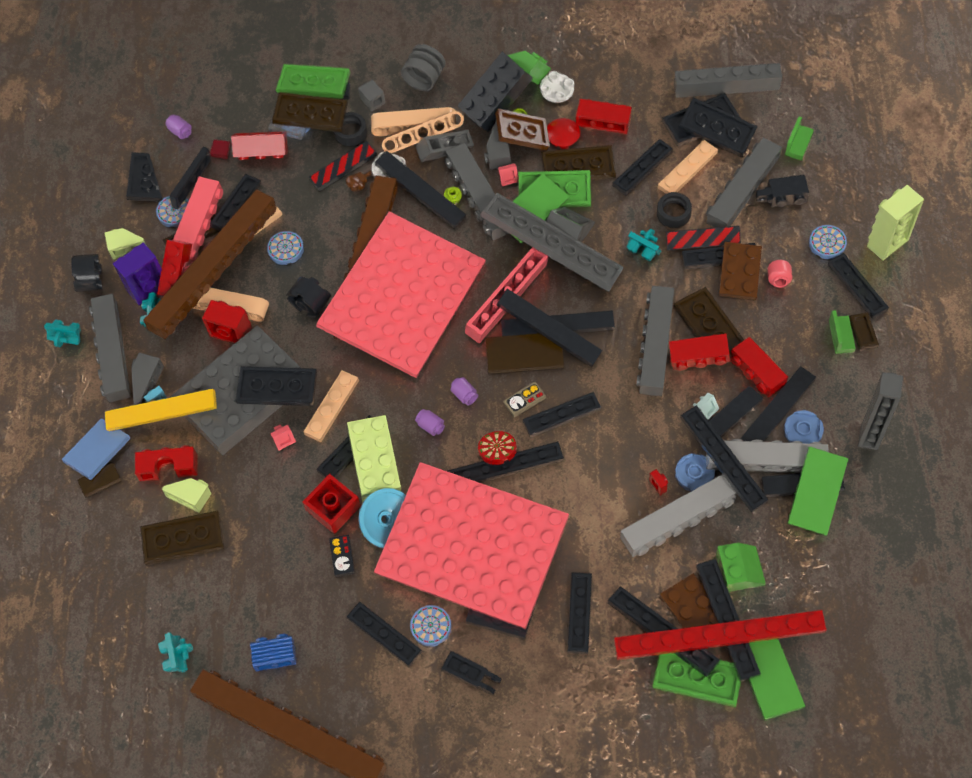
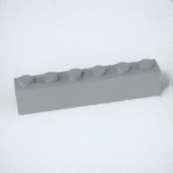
M741 439L724 441L747 471L801 473L808 447L829 452L828 444H822L821 442L804 444L801 441L783 443L779 440L763 442L762 440L747 442ZM706 453L707 470H719Z
M722 474L621 530L620 539L632 557L636 555L642 556L649 551V548L654 545H662L672 535L673 537L680 535L684 531L683 529L688 526L694 527L706 516L708 518L714 516L718 512L717 510L722 507H730L734 504L737 493Z

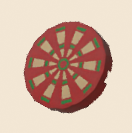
M504 431L488 433L478 443L479 456L482 457L484 462L491 465L504 464V461L513 459L517 452L515 438Z

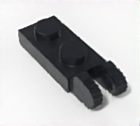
M450 651L441 668V671L477 689L480 688L490 695H494L496 690L482 682L484 677L499 684L502 680L499 676L488 671L487 668L453 651Z

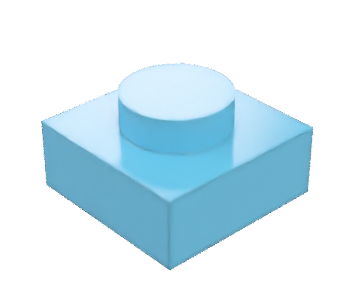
M160 386L150 390L144 396L146 403L167 398Z

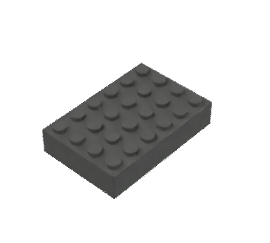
M258 325L170 396L171 398L208 389L215 390L217 409L185 415L184 417L222 456L283 406L236 404L240 366L301 368Z

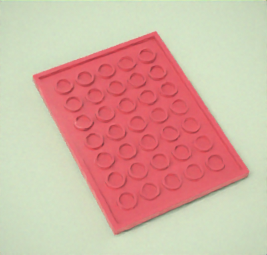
M389 211L318 320L316 327L417 378L486 260Z
M420 462L374 573L526 629L568 521L569 514Z

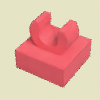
M515 163L498 167L502 186L519 182Z
M279 424L273 427L275 431L270 433L278 450L296 442L288 425L282 427Z

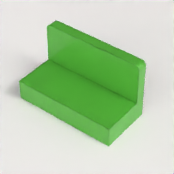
M799 116L788 140L785 156L802 161L814 129L802 126V117Z
M832 310L829 325L835 354L855 352L856 348L849 315L837 316L836 310Z

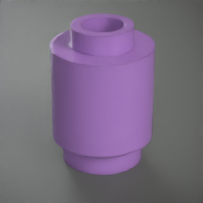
M171 115L166 120L168 130L177 137L184 139L190 136L192 127L181 117Z
M464 377L456 378L451 383L450 391L463 404L469 406L477 400V390Z
M422 409L415 419L418 426L432 436L441 434L445 427L443 425L444 420L430 410Z

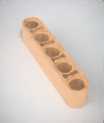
M446 107L375 113L371 116V133L374 136L395 135L455 110ZM456 114L452 115L451 122L455 125ZM439 120L435 123L437 131L444 129L445 125L442 121ZM421 127L418 133H428V130L425 127Z
M457 111L448 113L387 137L382 142V148L385 152L388 151L389 153L399 151L419 143L424 138L418 134L421 127L427 128V136L439 135L460 127L464 122V116ZM454 114H458L461 117V122L457 125L451 122V117ZM439 120L445 125L442 131L435 129V123ZM406 133L412 138L409 144H405L402 141V136ZM388 140L394 141L395 148L393 150L386 148Z
M210 288L193 308L206 311L211 300L224 301L234 307H243L247 312L249 320L262 322L268 310L269 302L255 296Z

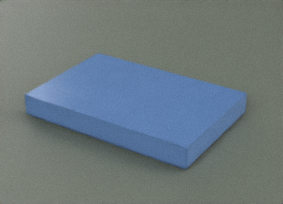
M101 418L62 458V461L89 480H92L130 440V437L120 429L107 431L105 420Z

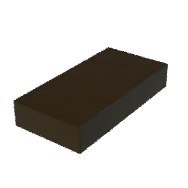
M868 312L850 315L849 320L859 351L878 348L879 343Z
M111 463L103 467L92 480L84 476L77 481L84 497L87 498L122 480L115 465Z

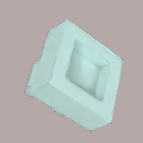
M710 393L701 396L697 404L693 403V406L697 405L708 420L720 409L714 395Z

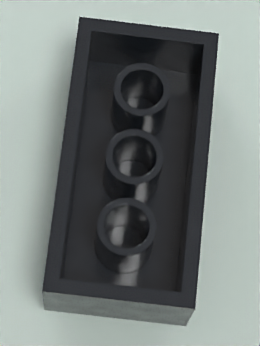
M502 51L457 106L479 127L489 132L496 122V111L498 109L508 110L532 81L533 77Z

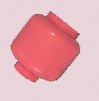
M775 260L769 264L767 271L768 281L771 285L782 288L792 281V267L789 262Z

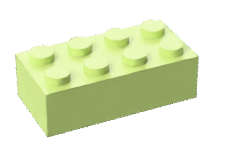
M906 185L902 189H897L890 199H884L878 206L879 211L875 216V223L872 226V232L868 237L867 247L881 260H885L910 239L924 198L910 186Z
M386 415L347 422L362 503L371 493L380 489L391 488L401 491Z

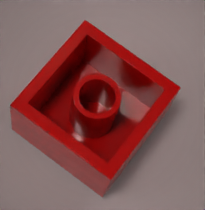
M211 300L202 317L210 337L233 344L252 330L246 310L241 306L234 307L228 305L224 301Z
M330 473L302 501L305 510L333 534L361 507L359 497Z

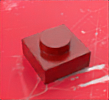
M657 469L650 472L649 481L661 496L667 492L668 480Z

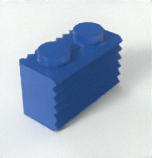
M279 634L275 639L269 640L262 637L256 639V642L250 643L252 666L257 672L297 664L294 640L288 634Z

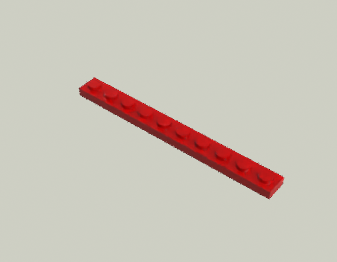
M822 610L615 637L614 644L617 660L825 633L827 629Z

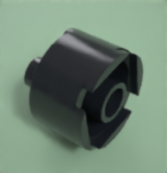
M99 254L73 256L71 268L72 276H74L75 280L73 281L75 292L103 290L102 279H100L102 264L100 263Z
M301 276L286 296H288L287 300L298 311L305 310L308 312L306 316L316 318L329 301L331 294L327 290L322 289L319 286V281L314 277L308 279Z

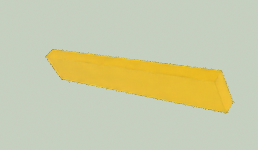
M208 389L105 411L106 430L114 431L217 409L216 392L214 389Z

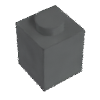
M373 79L358 88L360 99L371 112L386 103L384 92Z

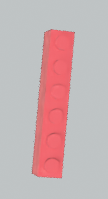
M198 177L173 240L192 244L190 260L184 264L182 275L197 259L198 250L205 240V231L209 230L212 215H215L217 211L218 200L223 196V189L219 181Z
M532 247L468 321L465 334L480 344L506 314L505 310L497 306L505 291L509 289L518 296H521L546 267L549 256Z

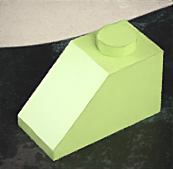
M123 228L105 232L108 251L113 260L126 255L143 242L145 243L142 237Z
M192 478L169 484L162 488L166 497L200 513L212 494L206 482L200 479L196 481Z

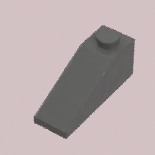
M495 122L486 145L487 153H484L485 164L489 163L490 170L511 164L508 143L499 141L497 122Z
M469 130L424 137L415 147L421 162L444 157L446 156V150L465 143L468 148L473 147L474 144Z
M138 353L137 358L133 360L132 385L134 405L146 403L144 396L155 388L164 368L160 358Z

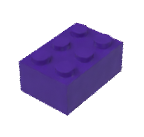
M143 242L113 263L126 291L139 306L142 304V300L148 299L149 293L154 292L155 295L157 294L162 270L156 256Z

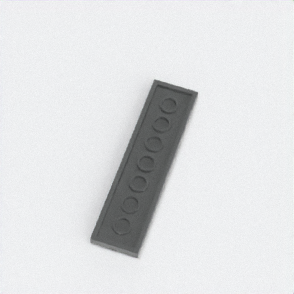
M496 193L481 214V217L485 218L488 222L502 228L504 231L608 292L624 268Z

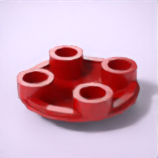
M568 118L555 119L547 126L549 142L562 150L568 149L580 137L578 124Z

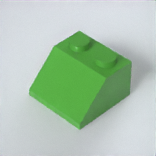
M527 51L508 55L533 77L532 81L538 85L541 84V81L551 69L546 65L548 61L535 52L530 54Z
M733 543L717 547L716 558L729 592L766 585L756 546Z

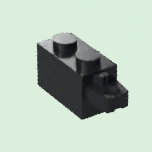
M805 175L769 179L768 186L765 189L756 191L757 202L770 203L771 207H784L793 204L801 205L807 203L809 196Z

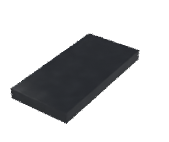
M725 93L703 101L741 118ZM688 108L662 117V122L677 147L700 139L678 129Z
M693 97L678 129L743 158L758 126Z
M240 366L236 404L313 406L317 369Z

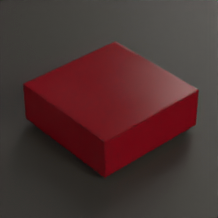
M214 139L210 156L228 159L232 146L231 141Z

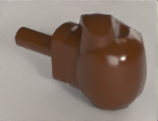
M372 170L365 174L358 172L354 175H349L346 178V185L354 192L364 189L367 177L372 175Z

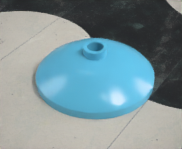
M391 488L380 489L371 493L362 503L359 511V525L364 537L371 544L384 548L406 497L403 492ZM382 516L386 517L385 523L381 521Z

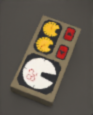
M533 382L505 399L503 404L515 418L546 399V395L537 383Z

